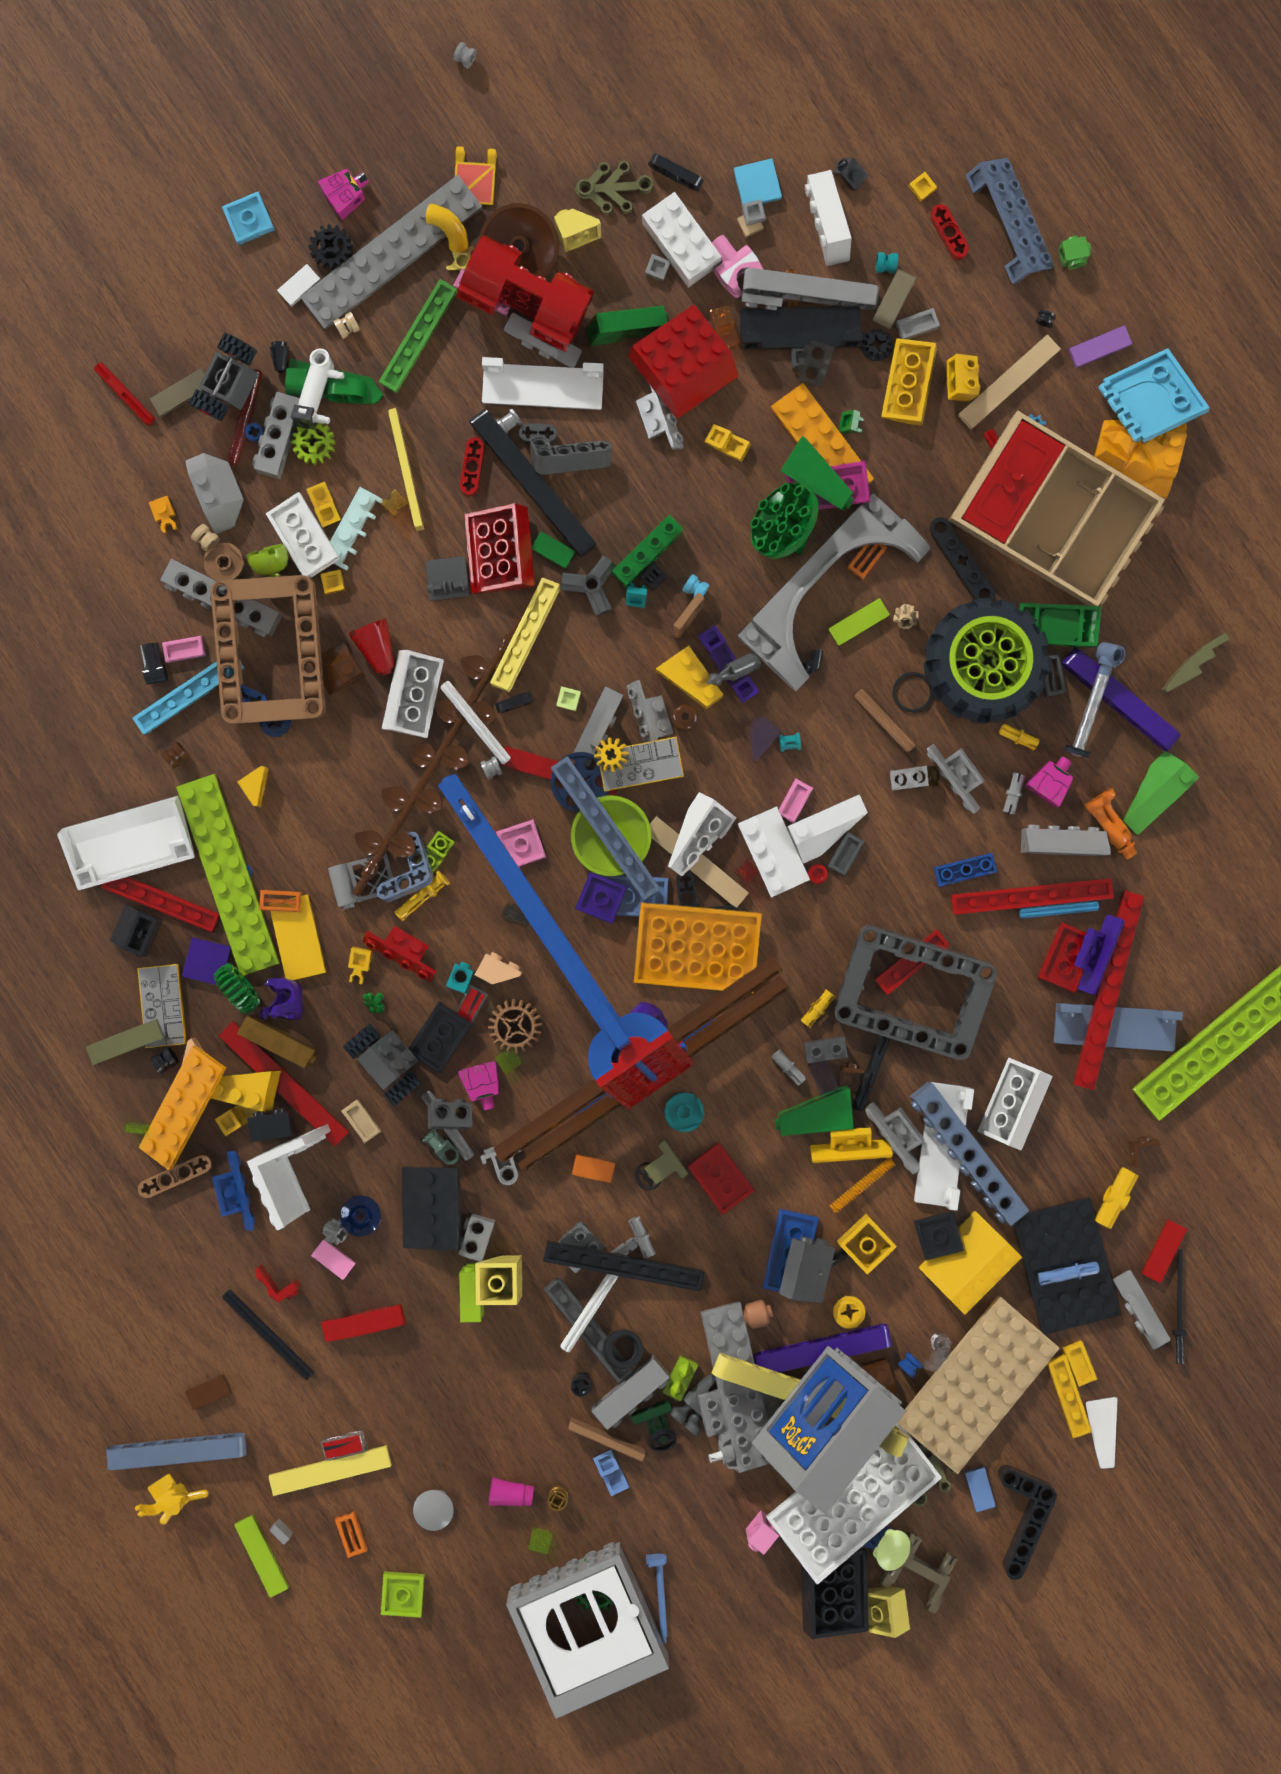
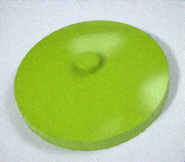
M607 795L598 797V800L640 860L643 861L651 845V827L643 810L633 801L621 796ZM579 810L571 828V843L578 860L590 871L603 876L625 874L581 810Z

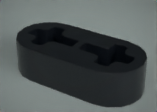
M526 692L497 702L495 706L498 714H502L534 702L531 692Z

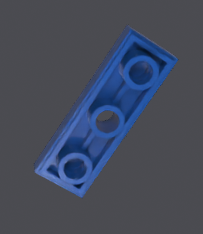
M993 853L933 867L938 887L997 872ZM964 866L968 867V873L963 872Z

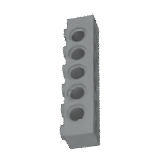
M171 559L160 579L165 583L164 587L172 592L179 590L183 592L182 596L190 601L197 599L201 601V606L212 610L211 587L217 581ZM188 577V585L181 586L182 579ZM206 586L207 592L204 595H199V589ZM225 586L219 589V595L225 596L227 594ZM238 600L234 604V609L238 604L243 605V610L240 613H235V619L238 620L240 626L247 628L249 625L255 628L254 632L262 637H265L266 634L271 637L273 636L282 618L279 612L255 600ZM260 613L261 619L258 622H253V615Z

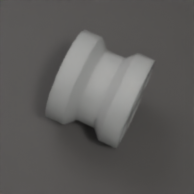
M461 42L454 52L453 60L457 63L461 62L466 69H469L476 58L477 50L468 48L466 43Z
M496 756L491 757L489 761L480 762L488 780H491L495 775L500 776L503 774Z

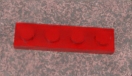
M937 929L922 940L944 948L950 945ZM900 958L874 980L883 992L889 995L927 963L920 961L917 963Z

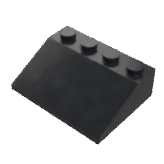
M858 1549L819 1584L814 1582L801 1564L803 1631L811 1639L868 1632L866 1549Z

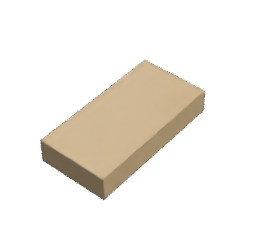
M359 1099L342 1110V1113L364 1143L382 1131Z

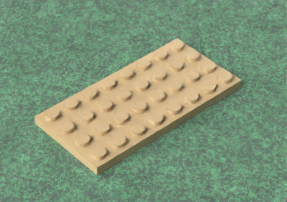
M998 1295L905 1408L906 1412L898 1421V1424L958 1474L1060 1348Z

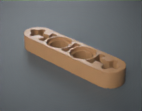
M202 1154L174 1166L171 1170L154 1175L138 1185V1193L143 1198H150L204 1174L213 1167V1159L208 1154ZM200 1158H202L203 1161L207 1160L208 1164L205 1165L206 1169L203 1166L194 1169V1165L199 1164L201 1162ZM186 1166L189 1168L190 1175L188 1177L180 1175L181 1167ZM165 1174L169 1175L172 1179L171 1184L168 1186L164 1185L161 1181L162 1176ZM157 1183L158 1186L151 1189L150 1193L144 1191L143 1188L146 1187V1184L150 1186Z

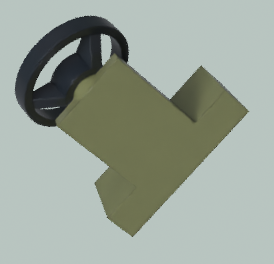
M665 1139L658 1143L659 1148L664 1154L653 1162L640 1164L635 1171L636 1182L644 1190L651 1191L656 1189L661 1181L674 1171H677L681 1178L688 1175L687 1169ZM643 1165H647L646 1167H644L645 1170H641L640 1168ZM639 1173L642 1174L644 1180L648 1182L649 1188L641 1183L639 1179Z

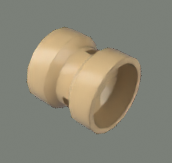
M351 312L345 314L344 318H338L333 321L342 339L348 337L351 332L356 333L360 331Z
M205 524L197 527L191 535V539L196 543H200L201 548L205 551L220 540L215 533L210 532Z

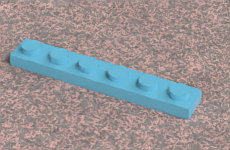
M217 661L134 716L132 719L143 735L148 734L219 686ZM231 667L226 670V676L229 679L234 676V670Z

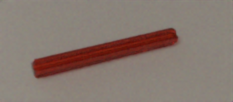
M252 369L259 376L239 413L227 462L232 466H238L246 438L245 428L250 423L262 377V372L258 369Z

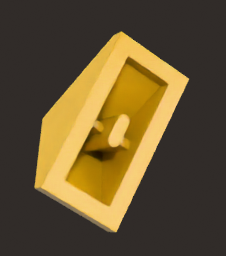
M260 766L237 781L252 805L256 807H261L269 768Z

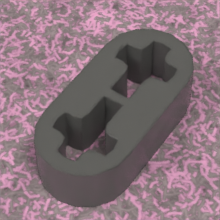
M528 423L521 426L519 435L524 443L530 444L533 437L542 436L546 438L545 435L539 434L550 430L554 435H550L548 441L552 444L557 439V431L550 424ZM530 429L531 433H537V435L532 434L530 438H526V435L523 433Z

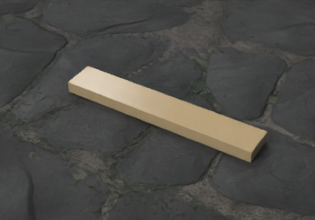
M1047 334L958 414L959 418L972 430L1056 355L1061 348Z
M656 816L650 823L651 838L672 855L679 834ZM703 854L699 856V861L689 869L736 908L749 894V892Z

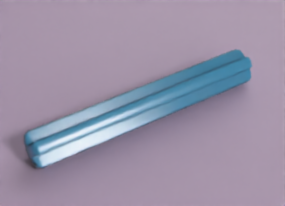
M1097 900L1024 907L1019 908V916L1023 919L1098 911L1099 903Z

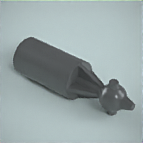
M751 652L726 664L720 674L711 673L707 684L721 685L722 680L735 681L761 668L760 658L757 654Z

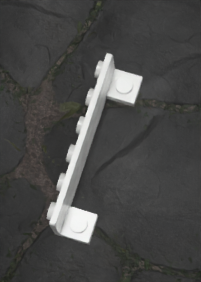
M482 357V367L484 370L483 404L588 410L602 409L604 366L601 363H583V368L511 365L504 364L503 358Z
M931 1082L966 1126L968 1109L972 1110L974 1089ZM934 1102L928 1105L929 1113L935 1109ZM946 1118L940 1121L941 1128L947 1125ZM924 1124L923 1138L925 1140L921 1145L914 1201L946 1206L949 1210L957 1211L960 1190L957 1188L960 1163L957 1159L954 1161L948 1155L947 1150L949 1149L945 1144L942 1145L936 1139L935 1135L937 1133L934 1129H929ZM958 1134L953 1136V1144H956L959 1141Z

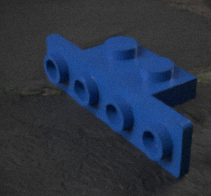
M235 1151L227 1152L231 1172L212 1177L220 1214L223 1217L241 1211L244 1228L247 1231L254 1230L255 1218L249 1210L250 1197L248 1193H245L244 1185H246V1181L239 1169L241 1160Z

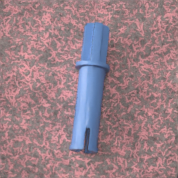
M1097 1262L1081 1265L1075 1263V1266L1037 1273L1039 1284L1043 1286L1099 1273V1265Z

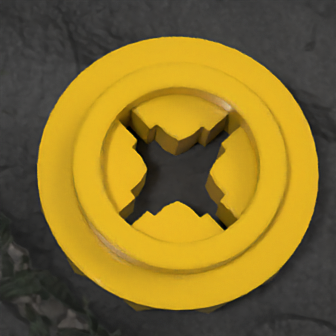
M844 1296L838 1299L833 1308V1316L836 1322L844 1328H855L865 1318V1307L861 1300L854 1296ZM847 1304L852 1310L855 1309V1312L851 1314L852 1320H850L847 1314H843L847 1310Z

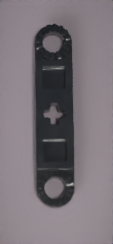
M942 517L934 519L930 525L931 535L973 598L981 599L979 591L986 589L990 594L989 599L993 600L995 596L994 589L949 521ZM935 524H944L945 532H936ZM959 556L962 559H967V561L965 562L966 566H964L963 564H957V562L959 561Z

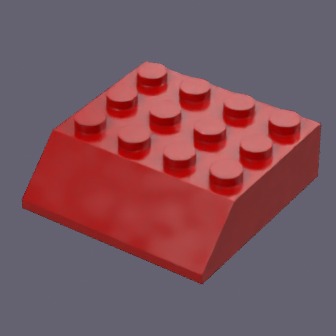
M694 304L634 344L628 355L629 359L676 419L682 417L739 376L730 349Z

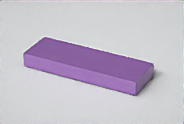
M1124 325L1071 347L1068 351L1075 368H1078L1132 345V341Z

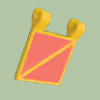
M456 147L455 176L459 175L481 205L493 206L497 160L496 150L488 149V164L464 162V147Z

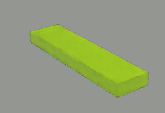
M254 1514L236 1522L234 1526L269 1597L271 1598L287 1590L289 1584Z

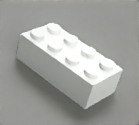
M675 192L642 215V225L666 258L671 261V265L688 288L721 264V255Z

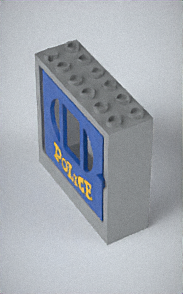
M827 1346L752 1441V1444L797 1493L826 1515L905 1414L906 1410L900 1406L902 1401L840 1349L836 1348L833 1350ZM846 1398V1402L839 1415L828 1426L821 1429Z

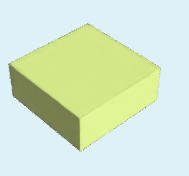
M561 686L556 706L576 712L581 691Z

